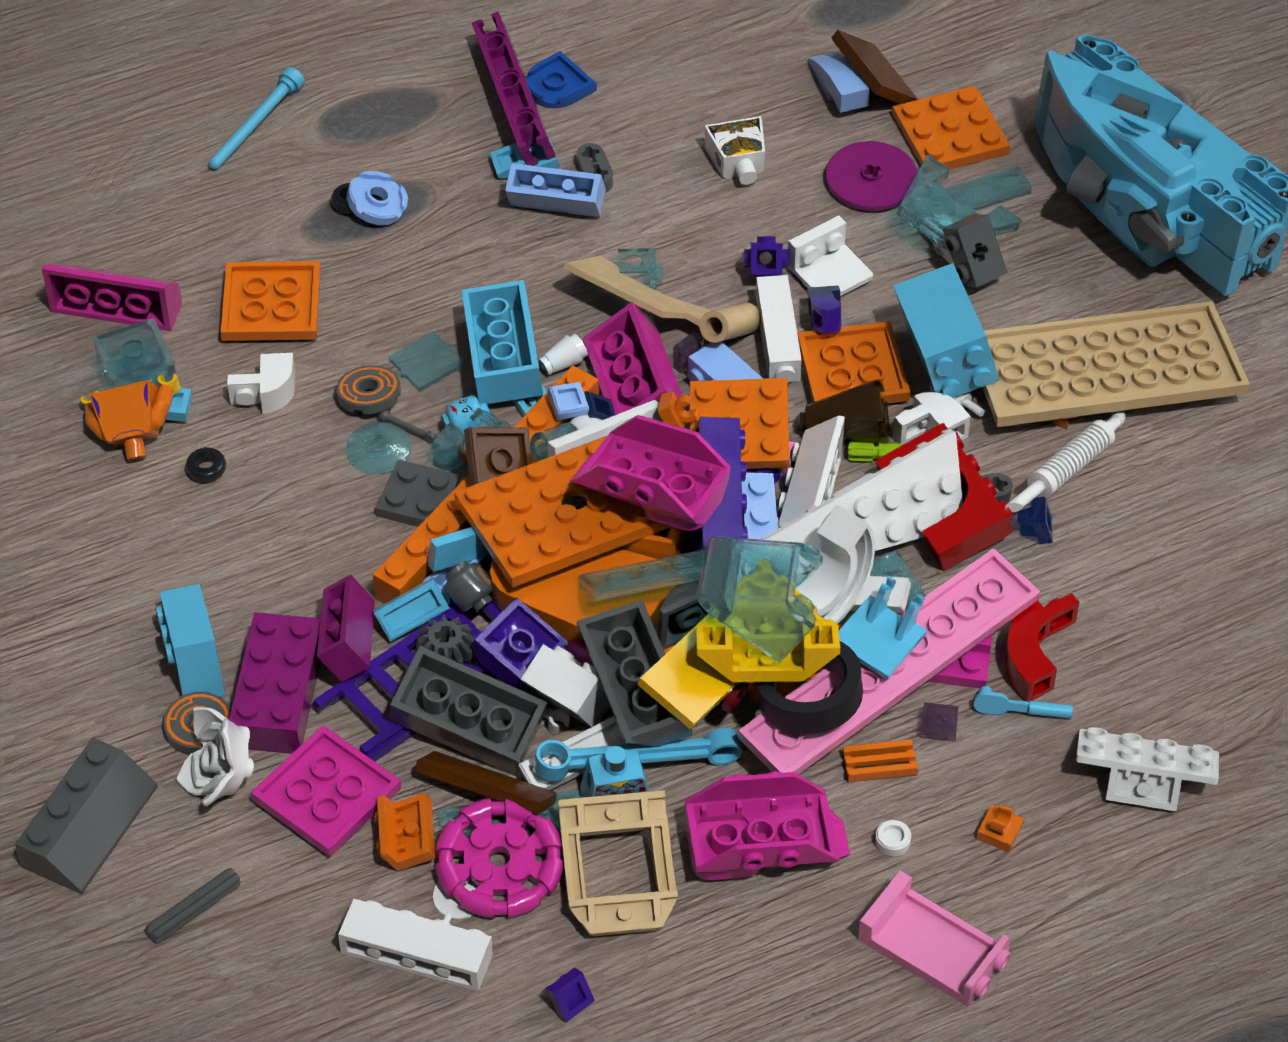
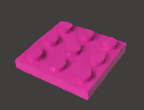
M322 725L251 791V798L256 804L324 854L331 857L378 810L377 797L385 795L391 799L402 786L400 779Z

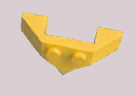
M764 561L756 567V574L750 580L744 579L715 608V614L708 621L703 620L696 627L697 656L731 682L786 683L805 681L840 654L838 625L831 619L825 620L817 613V607L784 578L778 580L772 575L771 567Z

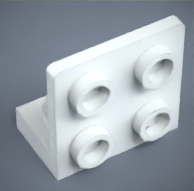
M840 216L789 240L788 268L807 288L839 285L840 295L842 296L873 280V273L845 245L847 223Z

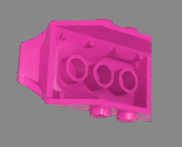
M636 415L608 434L595 453L587 458L570 482L642 507L645 516L653 521L682 530L693 531L704 526L722 502L729 481L731 466L698 432Z
M773 771L767 774H736L731 777H723L685 799L686 839L693 872L704 880L747 878L754 876L762 868H788L800 864L840 861L839 858L850 855L843 819L838 817L828 806L825 789L795 772L781 773Z

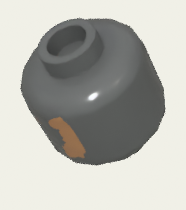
M466 560L445 576L448 580L445 584V592L461 611H469L474 608L476 612H479L493 601L490 597L493 591L490 576L479 563L469 564Z

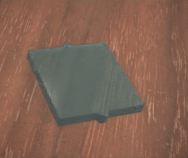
M434 331L389 356V361L400 371L401 378L407 379L419 392L465 366V362L453 351L452 345L446 344Z

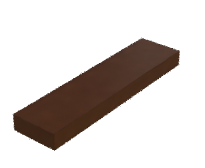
M433 751L418 759L415 772H418V774L496 801L505 802V799L513 801L537 815L553 806L556 801L557 792L437 751Z

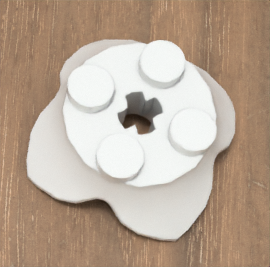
M196 707L193 708V727L197 736L196 739H199L203 746L187 757L176 781L188 793L195 796H205L202 804L208 807L222 796L233 795L242 784L243 779H249L252 776L254 764L253 760L249 758L248 742L250 731L248 727L234 724L213 708Z

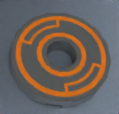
M382 366L358 367L345 373L338 380L336 387L337 398L340 405L347 411L354 413L355 409L362 410V414L379 413L392 407L397 402V397L401 394L400 380L398 375L391 369Z
M192 692L182 695L170 704L164 714L163 727L167 741L176 750L190 755L203 746L200 740L196 739L197 736L195 735L194 728L190 726L191 722L194 721L193 708H213L229 719L230 707L220 696L210 692Z

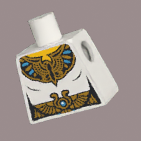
M761 116L705 125L704 147L722 178L739 177L742 184L748 185L755 182L757 174L764 171L765 145Z

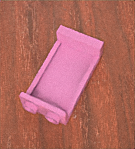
M900 870L861 918L858 940L969 1007L976 996L982 998L991 985V977L995 971L1002 972L1007 966L1012 955L1008 951L1010 937L1003 934L999 941L911 890L912 877Z

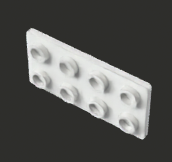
M1091 727L1087 730L1080 729L1076 761L1111 768L1106 800L1177 811L1182 780L1213 785L1218 784L1219 752L1209 746L1196 744L1192 747L1178 745L1177 742L1170 739L1147 740L1134 733H1125L1123 735L1110 734L1106 730L1097 727Z

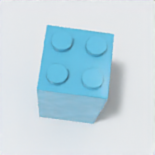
M953 263L893 285L907 330L934 392L954 398L1000 381L986 334Z

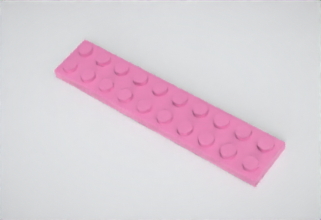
M993 548L924 597L925 600L919 611L916 623L925 628L927 634L888 680L860 663L863 698L857 712L847 722L822 733L797 734L778 728L769 722L762 713L738 730V738L771 772H795L800 774L1038 601L1041 591ZM906 611L900 614V616L904 618ZM825 668L785 698L797 702L818 701L834 694L840 688L843 680L838 673Z

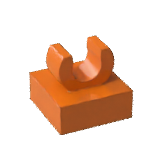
M673 390L661 394L658 413L662 421L684 428L685 423L696 420L697 409L686 411L682 408L690 404V395H681L677 399Z
M1002 804L999 805V808L991 805L977 831L976 839L1010 852L1023 827L1024 818L1013 814L1014 809Z

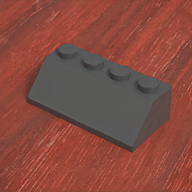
M643 600L578 620V629L625 743L660 747L692 736V729L690 730L637 685L639 679L665 655Z
M92 737L15 843L21 867L79 894H83L158 787L157 783L123 750Z

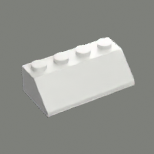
M838 415L805 430L802 442L795 443L792 462L796 463L794 468L789 467L787 471L785 486L789 487L788 492H782L780 496L778 511L782 513L780 518L777 517L778 529L780 524L786 521L791 522L804 515L806 509L813 505L819 506L831 499L842 459L844 416Z

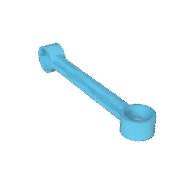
M718 728L709 732L705 738L677 740L660 747L640 744L612 745L620 746L624 750H638L641 763L708 758L709 762L714 765H726L736 761L742 755L738 734L732 728ZM548 740L541 743L536 750L534 770L544 780L558 781L567 775L569 769L585 768L589 757L605 754L607 749L612 746L569 749L567 745L560 741ZM547 755L556 756L564 764L551 766L546 764L541 758Z

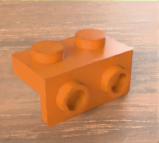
M423 792L393 803L385 795L378 796V810L375 812V819L379 827L377 850L381 859L387 861L397 871L435 859L431 798Z

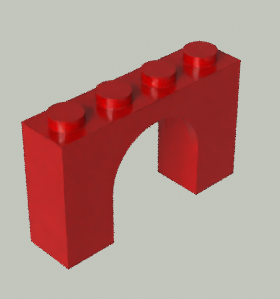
M941 423L875 460L878 471L890 465V461L896 457H904L916 450V446L922 442L928 443L942 435L941 431L948 428L944 423ZM957 432L956 439L961 485L968 490L966 500L956 512L923 530L927 547L943 571L1013 533L1010 523L1013 514L1010 508H1004L1007 505L1004 500L1001 502L995 497L997 492L988 477L982 478L978 473L981 469L972 454L966 455L962 450L964 444Z

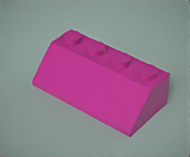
M59 263L45 264L42 268L51 312L172 331L182 306L179 282Z
M633 302L583 337L594 372L599 379L602 394L605 398L611 399L615 415L652 400L660 402L661 394L672 390L677 399L682 395L654 320Z

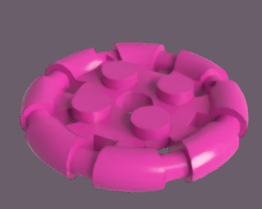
M491 798L473 802L459 810V816L453 822L449 820L443 827L435 849V854L438 855V863L435 864L436 874L447 895L450 898L454 896L460 902V907L470 913L494 919V915H508V918L526 914L540 906V900L546 894L551 895L560 881L564 867V861L561 860L560 852L563 849L562 840L555 825L549 818L544 819L539 814H534L508 799H505V802L491 801ZM506 815V824H492L491 816ZM527 825L536 830L530 837H528L524 829ZM468 826L473 829L470 838L462 833ZM497 852H503L510 858L509 862L503 866H495L489 859ZM535 854H546V860L535 862ZM464 856V864H456L453 862V857ZM528 878L536 884L531 890L522 886ZM472 880L478 887L475 890L469 891L464 886ZM508 894V900L493 901V895Z

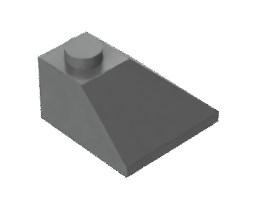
M699 576L692 580H683L670 590L660 608L657 632L664 650L676 645L722 602L724 586L721 582Z

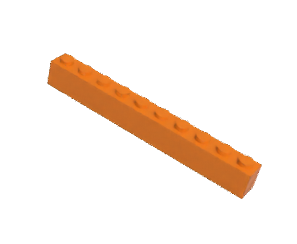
M574 365L553 385L580 382L583 392L588 391L599 395V379ZM547 393L514 426L527 427L529 429L532 463L548 456V442L564 436L567 425L573 419L556 420ZM469 474L374 572L373 582L376 600L385 604L423 583L433 573L428 566L430 540L471 527L455 503L454 492L470 487Z

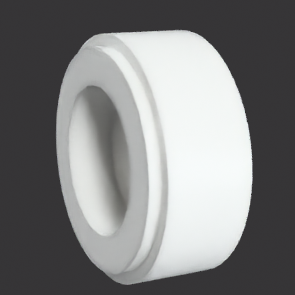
M888 820L881 823L876 830V847L882 854L897 857L903 855L908 851L911 844V831L909 827L898 820Z

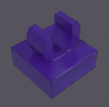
M576 968L560 976V979L545 988L559 1018L566 1022L595 1001L583 972Z

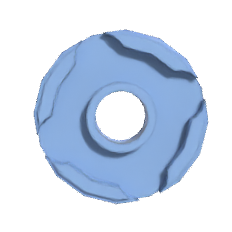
M365 171L350 182L346 199L350 209L364 221L376 225H390L399 221L404 215L408 196L405 188L401 184L398 186L397 183L393 182L394 178L390 175L378 171ZM371 195H379L384 199V201H378L374 199Z

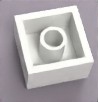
M543 644L521 678L539 697L557 708L565 710L570 716L590 728L599 724L610 708L595 668L586 662L582 665L574 659L571 653L560 646H556L552 650Z

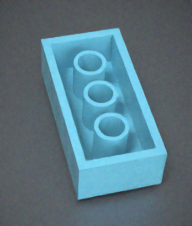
M524 280L463 289L462 297L479 403L486 402L487 404L543 395Z

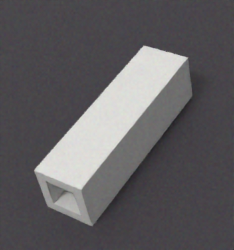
M788 275L756 277L755 299L761 315L760 331L768 378H788V382L800 381L802 359Z

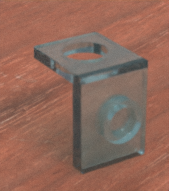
M655 248L618 249L620 273H649V286L656 290V283H662V264H656ZM636 256L641 258L642 262L632 266L626 264L625 259Z

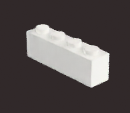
M353 899L338 933L341 954L477 992L480 989L493 956L492 936H488L480 930H466L452 926L444 920H430L419 917L408 910L398 911L383 907L380 903L371 900L361 901Z

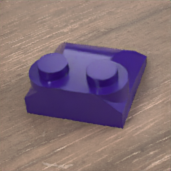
M516 598L474 639L471 647L475 652L477 660L499 680L519 690H525L528 686L521 678L542 645L544 644L552 650L556 646L564 649L568 641L522 601Z

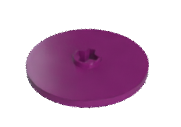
M864 141L845 146L831 157L826 169V182L831 193L842 203L859 210L882 211L894 208L909 199L917 185V169L913 160L901 149L883 142Z

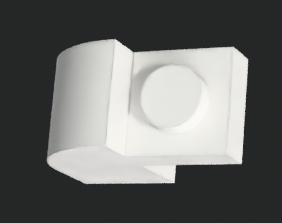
M293 353L260 354V373L228 375L227 385L230 405L247 406L261 404L262 414L272 413L286 406L293 398L295 392Z
M938 392L920 393L914 396L913 409L904 410L895 417L893 439L897 443L905 444L937 425L944 423L948 429L956 431L961 440H964L969 435L971 416L954 398Z

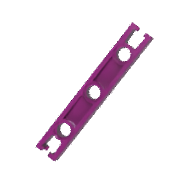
M497 11L491 14L497 30L486 34L483 29L485 25L482 19L472 22V26L518 148L526 165L535 166L538 164L536 156L532 157L530 148L541 144L548 160L556 157L507 28Z

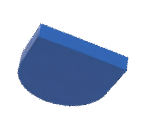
M561 51L531 67L526 78L535 103L547 108L567 107L597 91V83Z

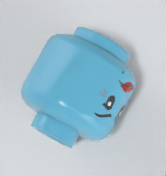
M473 395L449 403L446 406L447 413L442 414L450 437H456L460 442H465V429L468 427H488L487 422L493 420L487 403L483 402L480 404Z

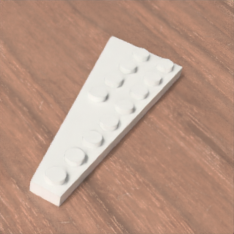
M950 429L941 431L942 435L928 443L922 442L916 446V450L906 456H898L891 460L890 465L874 474L869 473L832 494V498L819 506L813 505L806 509L804 515L791 522L786 521L780 524L778 530L762 539L756 538L728 554L726 559L730 588L734 590L744 579L750 580L756 574V567L762 561L771 567V574L777 579L814 569L821 551V540L817 531L821 527L824 518L831 513L836 504L869 524L874 535L875 551L924 537V529L953 514L963 504L956 431Z

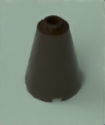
M872 380L806 405L805 412H800L802 431L804 432L839 415L845 417L844 441L872 442L875 444L890 443L888 438L890 436L887 401H884V398H881L880 392H885L882 380Z

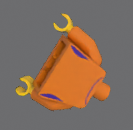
M173 374V378L169 382H166L164 375H159V388L152 381L144 380L99 392L95 390L94 393L89 394L90 401L86 396H82L80 400L85 406L86 425L100 440L107 441V443L113 446L124 445L127 461L145 458L146 452L143 440L159 436V428L164 425L173 396L180 391L181 386L176 374Z

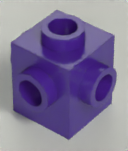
M757 236V242H750V249H744V268H750V274L756 275V277L782 275V268H788V249H783V244L776 242L775 236ZM763 252H769L772 256L771 261L767 264L760 261V255Z

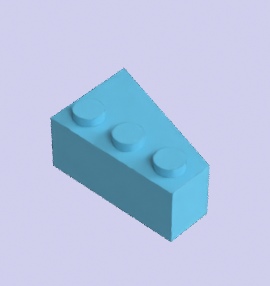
M200 584L160 592L162 605L156 606L158 621L169 664L175 663L182 695L192 692H210L217 696H224L225 691L215 639Z

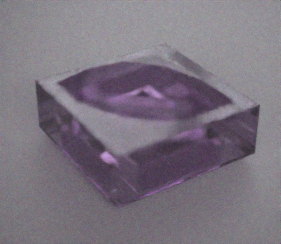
M695 331L673 346V368L680 374L688 369V357L704 347V337L702 334Z
M924 702L921 738L955 741L959 706Z

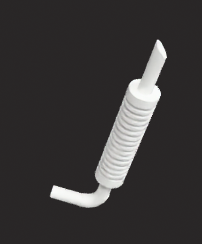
M1125 410L1109 412L1112 416L1106 422L1096 420L1087 426L1040 467L1034 470L1027 478L1028 487L1005 505L1004 508L1009 507L1011 512H1018L1036 497L1046 499L1054 494L1055 491L1115 441L1114 431L1120 428L1125 421Z

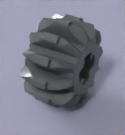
M444 615L439 622L430 618L428 626H421L419 637L417 638L418 641H416L417 650L419 646H422L460 664L471 662L472 652L474 651L471 645L475 638H473L469 624L461 625L459 617L448 621Z

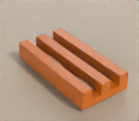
M912 739L843 746V758L848 782L918 775V764L915 761L916 755L915 751H913ZM908 762L906 764L887 765V763ZM873 765V767H867V768H857V769H854V768H853V767H857V766Z

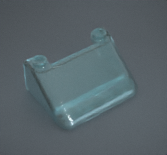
M712 536L707 541L697 600L710 615L775 661L781 662L815 626L814 604L806 596L800 594L796 597L794 593L795 588L813 570H817L822 565L823 556H821L816 547L809 543Z

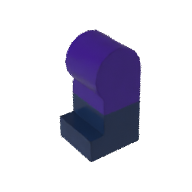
M839 285L807 288L808 315L814 330L819 333H836L842 329Z

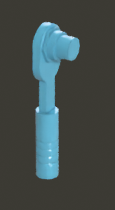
M989 686L981 687L979 693L974 698L975 709L983 714L1001 715L1007 711L1025 712L1030 715L1071 719L1073 713V705L1030 700L1029 702L1009 700L1006 695L993 692Z

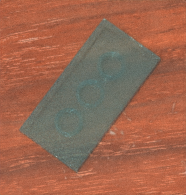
M704 549L586 573L578 577L580 588L596 602L727 575L729 572L726 561L711 550Z

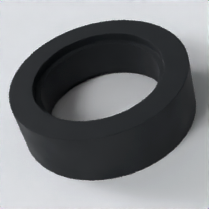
M840 641V654L823 667L838 673L843 682L834 694L818 701L797 702L789 700L776 690L778 682H756L758 703L763 715L778 728L797 734L822 733L844 724L857 712L863 698L861 666L857 655L849 646Z

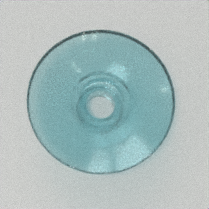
M372 422L357 428L350 435L346 444V453L350 463L360 471L370 474H385L394 470L398 459L408 460L411 453V441L408 434L395 424Z

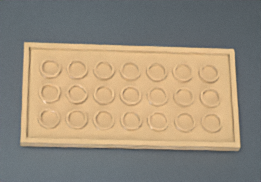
M1213 301L984 331L1000 380L983 387L997 427L1249 394L1250 383Z

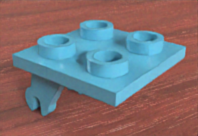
M890 576L887 577L886 585L881 584L876 598L869 595L839 630L840 641L854 651L859 662L887 680L927 634V630L916 623L919 611L925 600L923 596L916 595L915 602H910L904 618L887 608L891 591L896 583V580Z

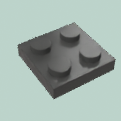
M398 459L375 508L376 516L418 527L461 483L460 475Z

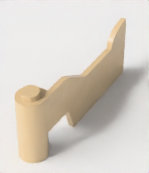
M602 256L566 262L563 269L629 302H633L635 305L661 318L686 319L698 325L702 336L709 342H721L753 333L758 329L761 322L758 308L751 303L744 302L711 311L704 307L664 295L620 273L618 266Z

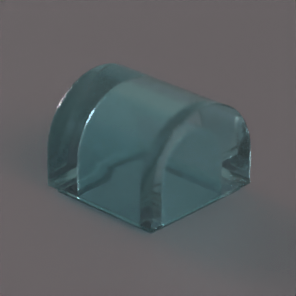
M449 423L431 444L433 466L441 470L451 471L459 468L464 463L461 454L464 450V435L458 427Z

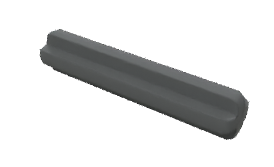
M227 868L146 926L149 937L155 943L161 942L240 886L241 882L238 874L232 868Z

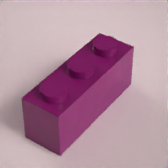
M352 575L324 588L317 657L341 682L364 673L370 668L375 600Z

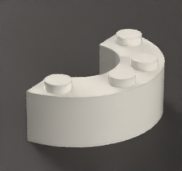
M836 504L831 513L824 518L821 527L817 531L821 540V551L818 561L807 579L795 589L817 607V613L825 620L831 619L838 624L852 609L868 581L874 561L875 540L873 531L866 521Z

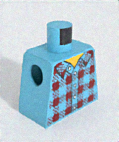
M612 746L607 749L605 754L589 757L580 785L582 798L649 792L638 750H624L620 746Z

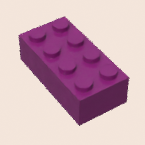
M254 612L229 720L234 724L249 728L248 750L292 754L303 744L321 660L317 657L321 618Z

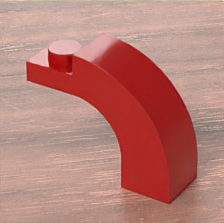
M1072 593L1061 599L1055 598L1051 600L1045 607L1039 601H1036L1018 614L1011 623L1005 653V668L1012 687L1023 701H1033L1054 689L1057 668L1042 652L1040 643L1049 636L1076 623L1080 602Z

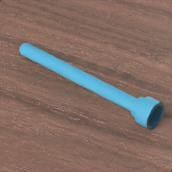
M287 67L279 75L278 86L209 160V167L211 169H218L286 94L296 93L304 85V77L297 69Z

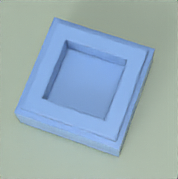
M580 382L549 387L547 394L556 420L588 415L589 406Z

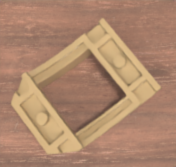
M665 790L558 800L569 909L589 935L603 936L663 929L678 899ZM649 830L657 892L586 898L580 836Z

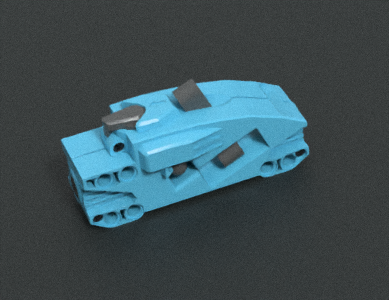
M1084 34L1076 38L1072 54L1069 52L1066 54V57L1053 50L1048 51L1044 62L1034 123L1042 146L1056 173L1067 185L1066 192L1077 197L1118 241L1148 266L1155 267L1175 256L1224 296L1238 289L1240 278L1244 276V273L1247 275L1250 273V270L1252 272L1255 271L1256 267H1261L1268 272L1278 268L1284 246L1285 233L1288 228V175L1264 157L1251 155L1139 69V62L1116 43Z

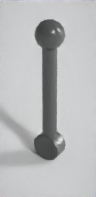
M388 410L379 412L378 417L382 422L390 421L424 437L429 444H434L438 440L437 434L431 430L426 432L392 416Z

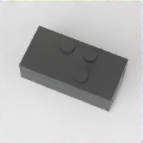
M419 646L390 704L389 720L516 776L519 771V764L523 762L544 719L547 702Z

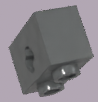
M972 214L942 228L945 236V247L952 256L963 286L979 287L1008 273L989 215Z

